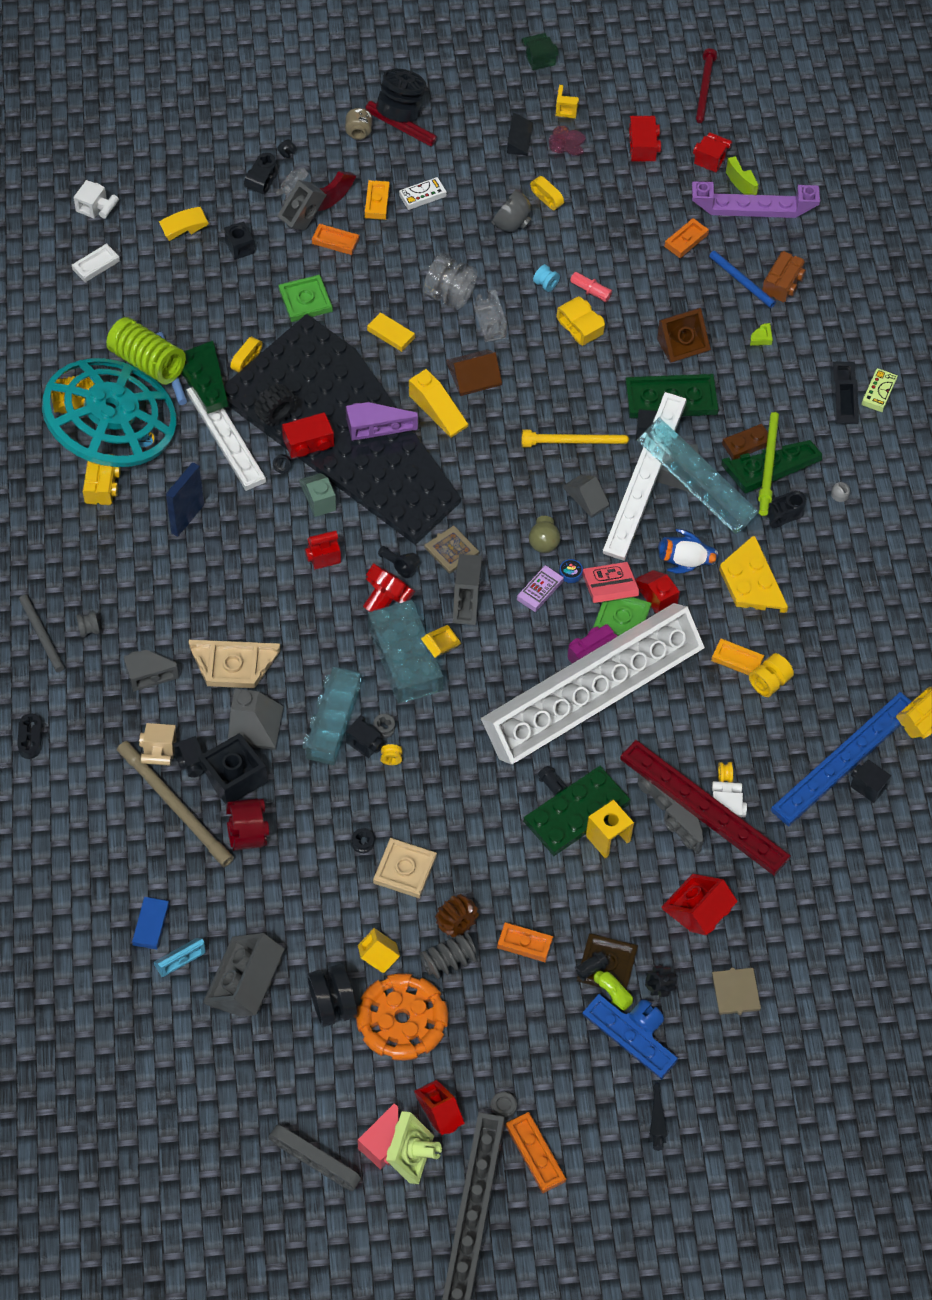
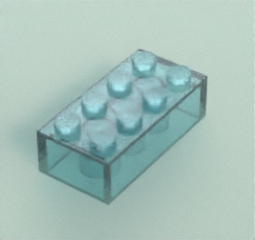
M413 600L368 612V628L397 703L400 704L443 691V675L436 658H434L421 640L426 635Z

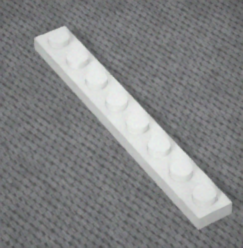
M664 393L604 546L603 554L625 561L685 408L686 398Z

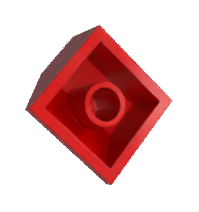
M692 874L664 903L662 909L690 932L707 935L715 929L724 916L730 913L731 908L738 901L724 879Z

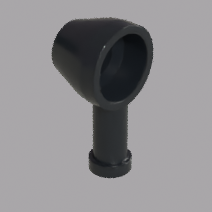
M382 546L378 551V555L392 562L398 574L404 578L412 576L420 564V560L415 553L398 556L388 550L386 546Z

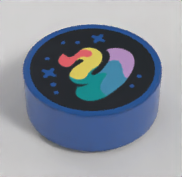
M568 559L561 563L559 575L564 577L563 581L575 583L581 579L583 567L580 562Z

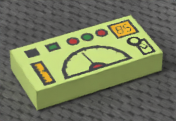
M877 368L863 398L862 405L883 412L898 375Z

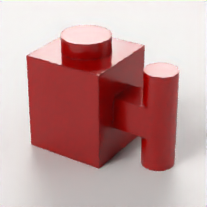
M709 132L694 147V164L717 173L726 158L727 148L730 149L732 141Z
M336 530L311 536L307 539L308 548H305V555L308 562L312 561L314 570L341 563V551L337 542L338 534Z

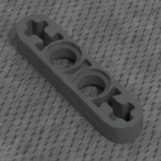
M276 1125L270 1133L269 1139L279 1148L345 1189L354 1191L361 1181V1177L355 1171L286 1128Z

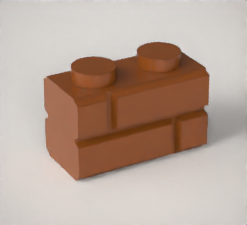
M782 251L764 280L762 290L771 298L774 297L783 303L786 302L789 295L793 297L798 286L796 284L797 281L802 282L806 274L804 259L797 256L793 257L792 254Z

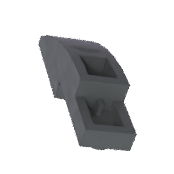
M639 774L637 782L639 788L645 794H649L661 810H666L664 817L666 827L671 832H675L688 849H693L697 854L700 853L703 845V835L699 819Z

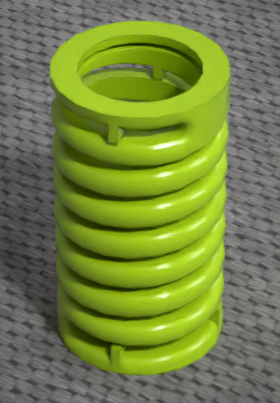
M130 317L119 319L108 333L106 345L110 352L115 353V355L161 384L167 385L172 383L184 368L186 356L182 349L174 346Z

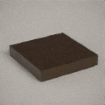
M589 933L581 963L591 958L592 953H599L601 951L609 963L603 972H610L627 990L638 945ZM594 974L586 978L585 981H582L579 976L577 977V982L600 987L594 981Z

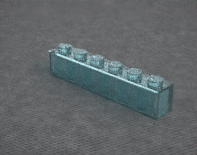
M660 417L637 439L643 447L735 534L741 531L759 512Z

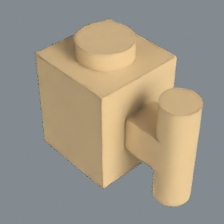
M146 723L145 733H140L139 746L144 749V754L141 755L142 764L171 765V759L174 757L173 743L177 741L175 725Z

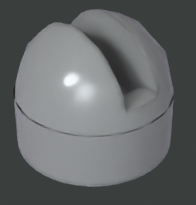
M844 482L836 483L831 491L832 498L837 502L846 501L850 495V487Z

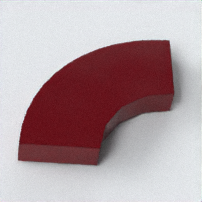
M338 171L331 183L324 188H319L327 195L317 211L326 210L339 202L352 186L356 175L350 172Z

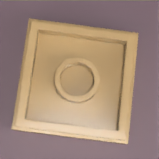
M390 838L374 876L373 883L420 899L437 853Z

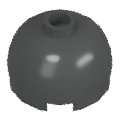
M516 189L491 222L506 232L516 231L519 227L524 229L531 220L528 217L531 211V204L528 198Z

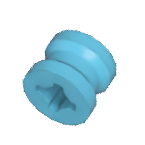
M544 264L536 271L533 282L537 285H542L545 291L550 292L559 282L560 274L556 271L552 272L550 267Z

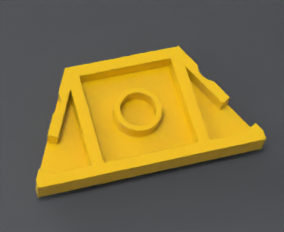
M753 536L720 564V573L736 607H753L758 610H766L767 607L780 609L781 613H785L788 610L787 603L756 537Z

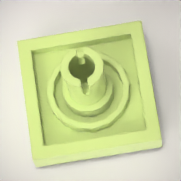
M401 1112L399 1121L395 1126V1134L391 1146L387 1150L386 1161L409 1183L419 1184L427 1158L438 1159L441 1155L435 1154V1152L441 1153L442 1147L440 1142H432L434 1135L411 1112Z

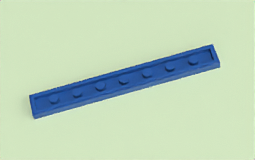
M898 693L773 805L771 812L789 827L901 726L896 715L912 701L903 693Z

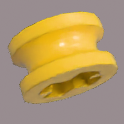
M394 744L382 746V763L398 765L402 762V748Z
M722 762L718 763L719 782L727 781L733 783L732 762H728L726 765Z

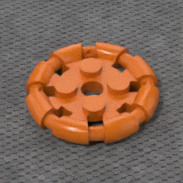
M407 973L388 975L387 979L381 982L379 980L375 981L363 993L361 997L362 1003L357 1007L356 1024L358 1031L362 1032L364 1036L363 1041L378 1055L390 1056L392 1060H413L424 1052L426 1054L429 1053L442 1040L444 1036L443 1030L448 1026V1008L446 1002L442 1001L440 997L441 992L424 978L417 979L412 977V974ZM409 987L417 989L416 995L407 993ZM392 988L393 992L386 996L384 991ZM432 1002L433 1007L427 1010L426 1004ZM371 1005L378 1007L377 1013L370 1010ZM399 1013H406L410 1018L407 1022L400 1023L396 1021L395 1016ZM427 1023L433 1024V1029H426ZM378 1026L381 1031L376 1033L371 1028ZM418 1038L420 1043L413 1046L410 1040ZM392 1041L397 1043V1045L393 1047L388 1045V1042Z

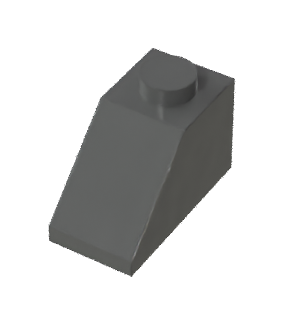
M148 650L134 651L129 655L123 656L125 669L133 692L179 678L176 662Z

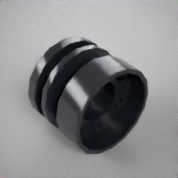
M394 68L384 72L381 91L376 105L378 112L398 122H410L417 119L421 105L420 100L423 97L426 85L425 80L419 74L406 69Z

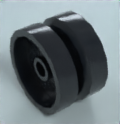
M342 963L329 967V984L321 970L307 973L311 998L321 1027L336 1023L335 1007L340 1018L344 1021L357 1017L354 991Z

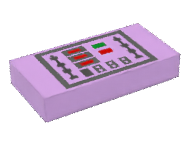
M545 565L518 594L517 601L536 612L563 583L564 577Z

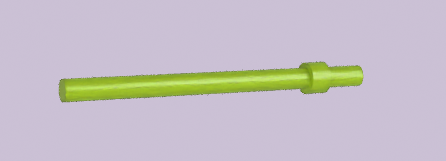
M777 412L770 414L762 489L759 490L758 501L760 502L759 514L761 516L768 515L769 503L772 501L771 483L779 414Z

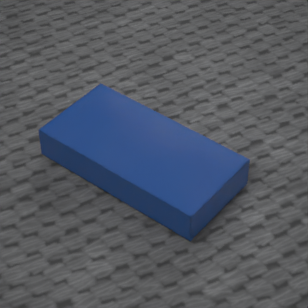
M144 897L132 940L133 946L158 950L169 908V901Z

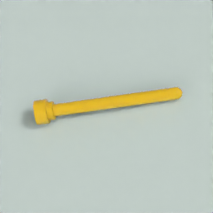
M522 429V447L529 448L532 445H536V443L627 444L629 442L627 435L536 434L532 430Z

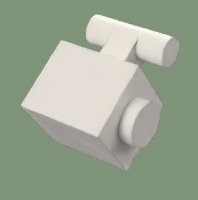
M88 180L84 182L74 196L76 212L91 218H95L99 213V216L105 219L119 201L116 195H112L107 200L105 187Z
M713 781L712 797L740 818L746 817L747 803H743L742 783Z

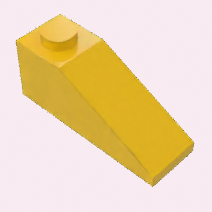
M427 369L409 379V397L450 438L468 427L467 421L442 384Z

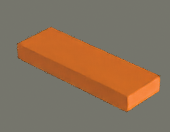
M527 1112L507 1122L505 1126L542 1194L565 1183L566 1178L530 1113Z

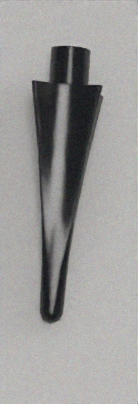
M655 1083L648 1142H653V1149L659 1151L663 1150V1143H667L666 1136H668L661 1103L660 1084Z

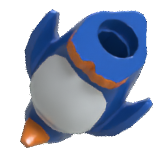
M676 529V531L685 537H664L658 545L660 559L678 566L667 569V571L673 573H686L697 566L715 564L719 557L718 550L705 545L695 534L683 529Z

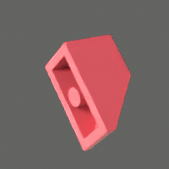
M395 1103L358 1139V1149L380 1170L386 1164L390 1165L386 1158L387 1150L391 1146L395 1134V1126L398 1122V1106Z

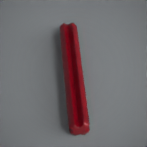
M369 101L366 105V110L382 121L429 146H433L436 143L437 136L412 122H398L383 116L376 108L377 103Z

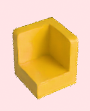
M559 84L556 116L576 119L579 98L563 96V85Z
M375 928L358 944L361 959L382 973H385L400 957L397 944Z

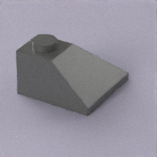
M235 689L230 711L228 739L240 733L250 747L276 750L283 706L259 691Z

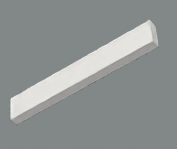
M191 388L187 389L188 396L245 491L266 483V477L224 408L207 414Z

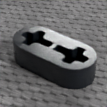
M29 713L20 719L17 745L19 753L23 758L33 759L38 756L41 750L42 723L38 715ZM31 722H34V725L32 726V732H28L27 726H29ZM28 740H31L33 745L30 747V750L25 748L28 746Z

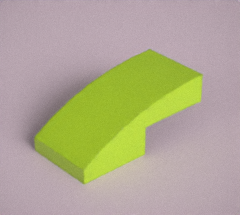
M736 156L728 158L726 174L741 193L757 195L758 183L752 171H743Z

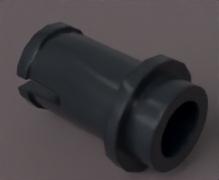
M546 766L539 771V781L544 782L554 796L567 788L555 774L554 768Z
M601 951L599 953L594 952L591 958L576 966L575 971L579 978L585 981L586 978L600 969L604 971L609 963Z

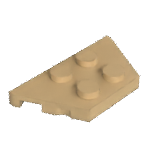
M189 640V648L206 685L214 687L255 688L280 652V644Z

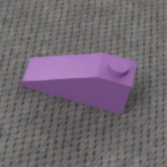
M370 402L346 406V420L352 441L418 429L417 412Z

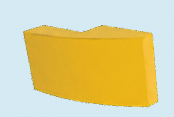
M201 207L183 210L159 221L169 241L186 231H189L192 235L209 224Z

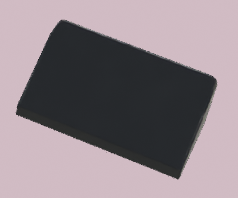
M516 113L512 114L507 153L528 156L533 122Z

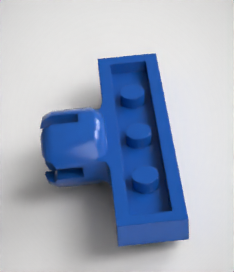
M598 994L583 1011V1016L662 1080L678 1061L675 1055L653 1038V1033L664 1021L662 1012L657 1007L653 1009L651 1002L641 1000L630 1013L624 1014Z

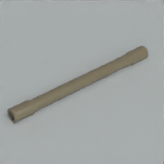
M128 741L122 742L117 748L119 754L129 765L137 770L208 848L210 854L222 867L228 866L234 859L233 855L221 842L213 837L149 765L141 763V755Z

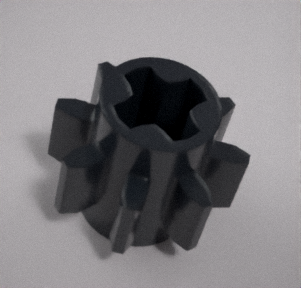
M662 965L653 966V972L646 973L645 986L651 991V996L668 997V991L676 990L677 978L671 972L670 967L663 968Z

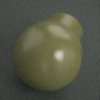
M549 516L538 517L536 524L530 530L529 543L537 552H552L560 543L559 530L554 525L553 518Z

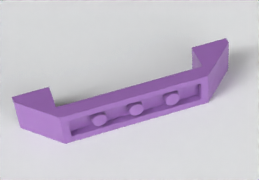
M692 181V201L710 215L796 218L820 204L819 186L798 185L796 196L714 194L713 182Z

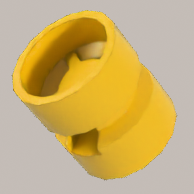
M774 653L763 662V665H759L749 674V681L760 695L770 697L780 686L787 683L794 676V671L790 663L783 656Z

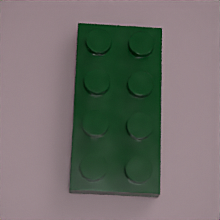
M714 374L625 378L629 418H638L639 409L658 411L665 392L686 398V405L681 416L718 415Z
M598 766L527 814L523 822L548 851L555 856L586 835L588 817L612 800L624 809L630 805V798L605 770ZM609 815L604 818V822L608 820Z

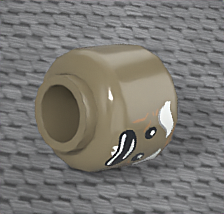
M354 108L347 113L345 130L350 137L360 140L370 135L373 120L370 112L362 108Z

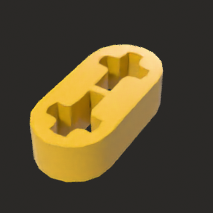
M539 176L530 182L533 193L550 209L556 210L564 204L562 194L543 176Z
M252 336L249 337L234 355L230 368L240 372L259 355L263 345L262 341Z

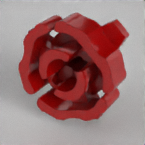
M373 563L366 574L368 576L366 580L375 589L363 607L379 618L382 617L393 600L410 610L412 605L408 602L416 591L386 569L384 570Z

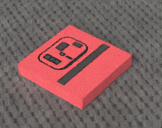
M628 562L583 569V578L593 603L639 596V589Z

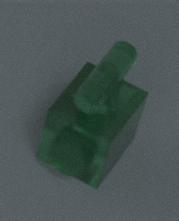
M546 33L522 38V44L526 46V58L532 71L555 66L558 48L556 44L552 43L550 37H547Z

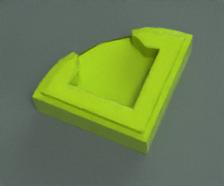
M770 323L760 325L752 333L750 346L772 345Z

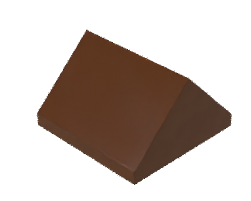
M701 308L659 320L657 340L669 362L711 350Z
M486 349L446 360L460 396L502 385L496 352Z

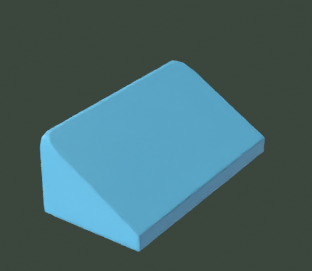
M196 938L154 961V966L161 977L170 974L205 954L206 950L203 939Z

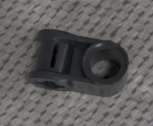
M262 153L257 157L252 168L245 176V188L262 194L268 192L271 183L277 176L276 160L273 154Z
M795 490L772 498L767 515L770 520V526L777 528L802 518L805 512L806 495L801 491Z

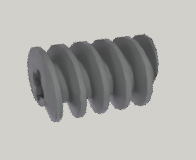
M467 932L464 933V937L457 935L455 942L452 939H448L446 946L443 943L437 944V950L434 947L429 948L428 954L424 951L420 952V958L426 972L429 975L433 974L437 979H440V970L446 975L449 974V966L457 971V962H461L466 967L468 957L473 963L476 962V950Z

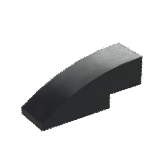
M833 361L830 373L836 424H858V385L855 374V362Z

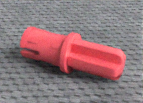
M574 272L570 279L571 283L586 290L587 295L591 294L605 303L612 295L611 289L604 287L596 279L590 280L578 272Z

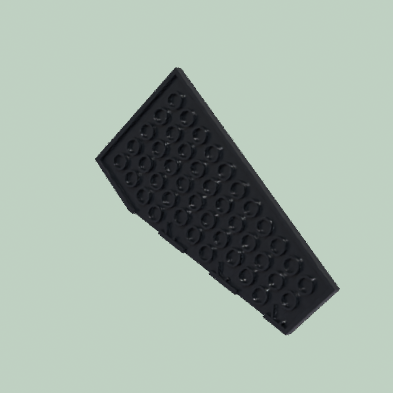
M305 314L224 384L228 406L285 449L287 447L283 439L282 424L325 412L334 433V446L327 450H319L297 458L316 472L328 477L332 484L414 545L422 540L461 503V497L413 430L351 440L346 420V406L370 402L393 408L397 407L357 350L308 314ZM276 384H284L296 396L298 400L296 401L297 406L294 407V412L289 413L291 415L289 418H284V422L279 421V425H266L255 413L254 407L257 406L255 403L260 400L258 398L260 395L263 396L265 394L264 391L266 389L270 390L272 385L275 387Z

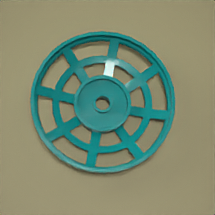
M91 358L70 363L59 369L50 378L42 397L44 421L55 439L76 456L99 465L130 467L149 462L168 447L176 428L174 404L165 389L155 379L138 368L117 360ZM90 365L111 366L120 368L122 371L111 369L94 370ZM80 367L84 371V373L76 376L69 385L55 383L61 375L70 370ZM130 373L141 377L157 391H150L142 382L130 376ZM99 375L118 376V380L116 383L104 382ZM88 377L95 384L89 390L76 387L80 381ZM127 380L137 385L143 392L133 393L125 387ZM51 391L65 392L64 405L67 413L57 418L54 417L50 405ZM72 394L85 397L84 407L74 410ZM155 399L165 400L170 411L169 427L157 419L158 406ZM149 400L151 415L139 410L138 401ZM107 403H112V404H114V405L116 406V408H113L112 406H108ZM87 415L98 425L96 430L86 425L80 417ZM136 417L148 423L136 433H134L131 427ZM72 421L81 431L93 437L89 448L71 439L60 426ZM154 427L166 434L156 446L142 452L138 440L148 435ZM106 429H123L125 435L114 436L104 433ZM101 441L115 444L129 443L134 455L115 456L97 451Z

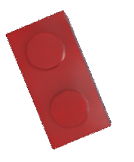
M630 116L629 140L631 161H656L657 153L661 152V140H657V137L660 135V125L656 124L655 116Z
M325 412L282 424L283 439L291 459L303 457L319 450H327L334 446V433Z

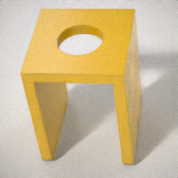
M612 800L588 817L586 837L601 855L607 858L609 856L611 839L620 835L626 843L631 841L634 822ZM609 815L608 822L611 826L606 825L604 822V818Z

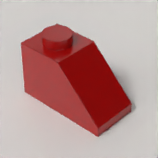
M652 570L635 579L639 591L647 602L652 603L651 608L655 613L660 612L673 603L678 604L680 591L667 574Z
M437 1080L414 1091L432 1126L441 1135L453 1133L459 1126L465 1124L455 1097Z

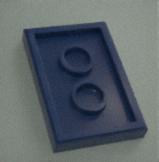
M195 463L189 465L166 493L171 534L177 537L204 506L200 466Z

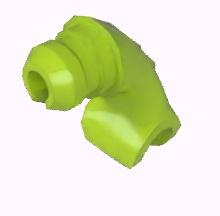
M598 971L594 974L595 983L599 984L601 988L609 993L612 999L610 1003L613 1006L619 1007L623 1011L630 1007L633 1003L632 995L610 972Z

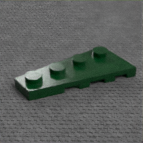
M210 341L184 351L186 361L181 374L207 414L227 407L228 402L214 342Z

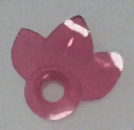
M558 126L553 130V135L549 138V147L557 153L566 151L573 155L583 154L584 151L580 144L585 141L586 136L580 131H569L566 126Z

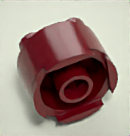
M256 798L227 802L226 815L231 814L229 822H227V831L233 851L267 846L266 836H269L268 821H263L262 814L265 813L264 799Z

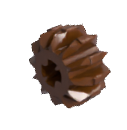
M459 894L456 897L451 896L448 901H444V905L438 908L439 912L435 915L439 929L454 938L457 935L462 936L466 930H469L471 925L476 923L475 919L478 918L479 914L475 903L467 896Z

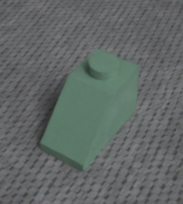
M319 473L299 479L314 517L336 511V496L328 477Z

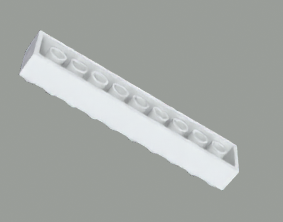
M675 603L671 604L482 717V723L499 760L511 765L704 649L705 647L688 607Z

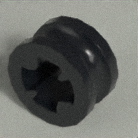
M366 828L357 829L352 835L353 849L358 853H367L372 850L374 846L373 833ZM361 837H365L368 843L365 841L364 845H361L359 840H361Z

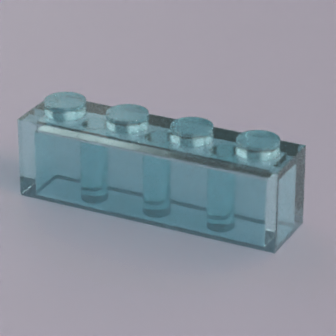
M333 667L331 674L326 675L323 686L325 689L324 695H319L317 715L313 714L310 721L311 733L305 736L303 742V749H306V759L335 765L361 687V673Z

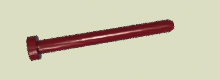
M711 48L705 49L703 52L705 64L696 114L697 123L704 121L712 65L717 59V51Z

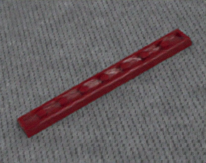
M635 740L620 756L621 761L775 876L790 859L791 855L639 741Z

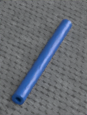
M715 250L711 252L709 257L769 308L776 304L775 300Z

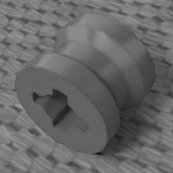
M91 611L88 615L84 616L82 614L76 615L81 638L86 637L90 633L100 634L95 611Z

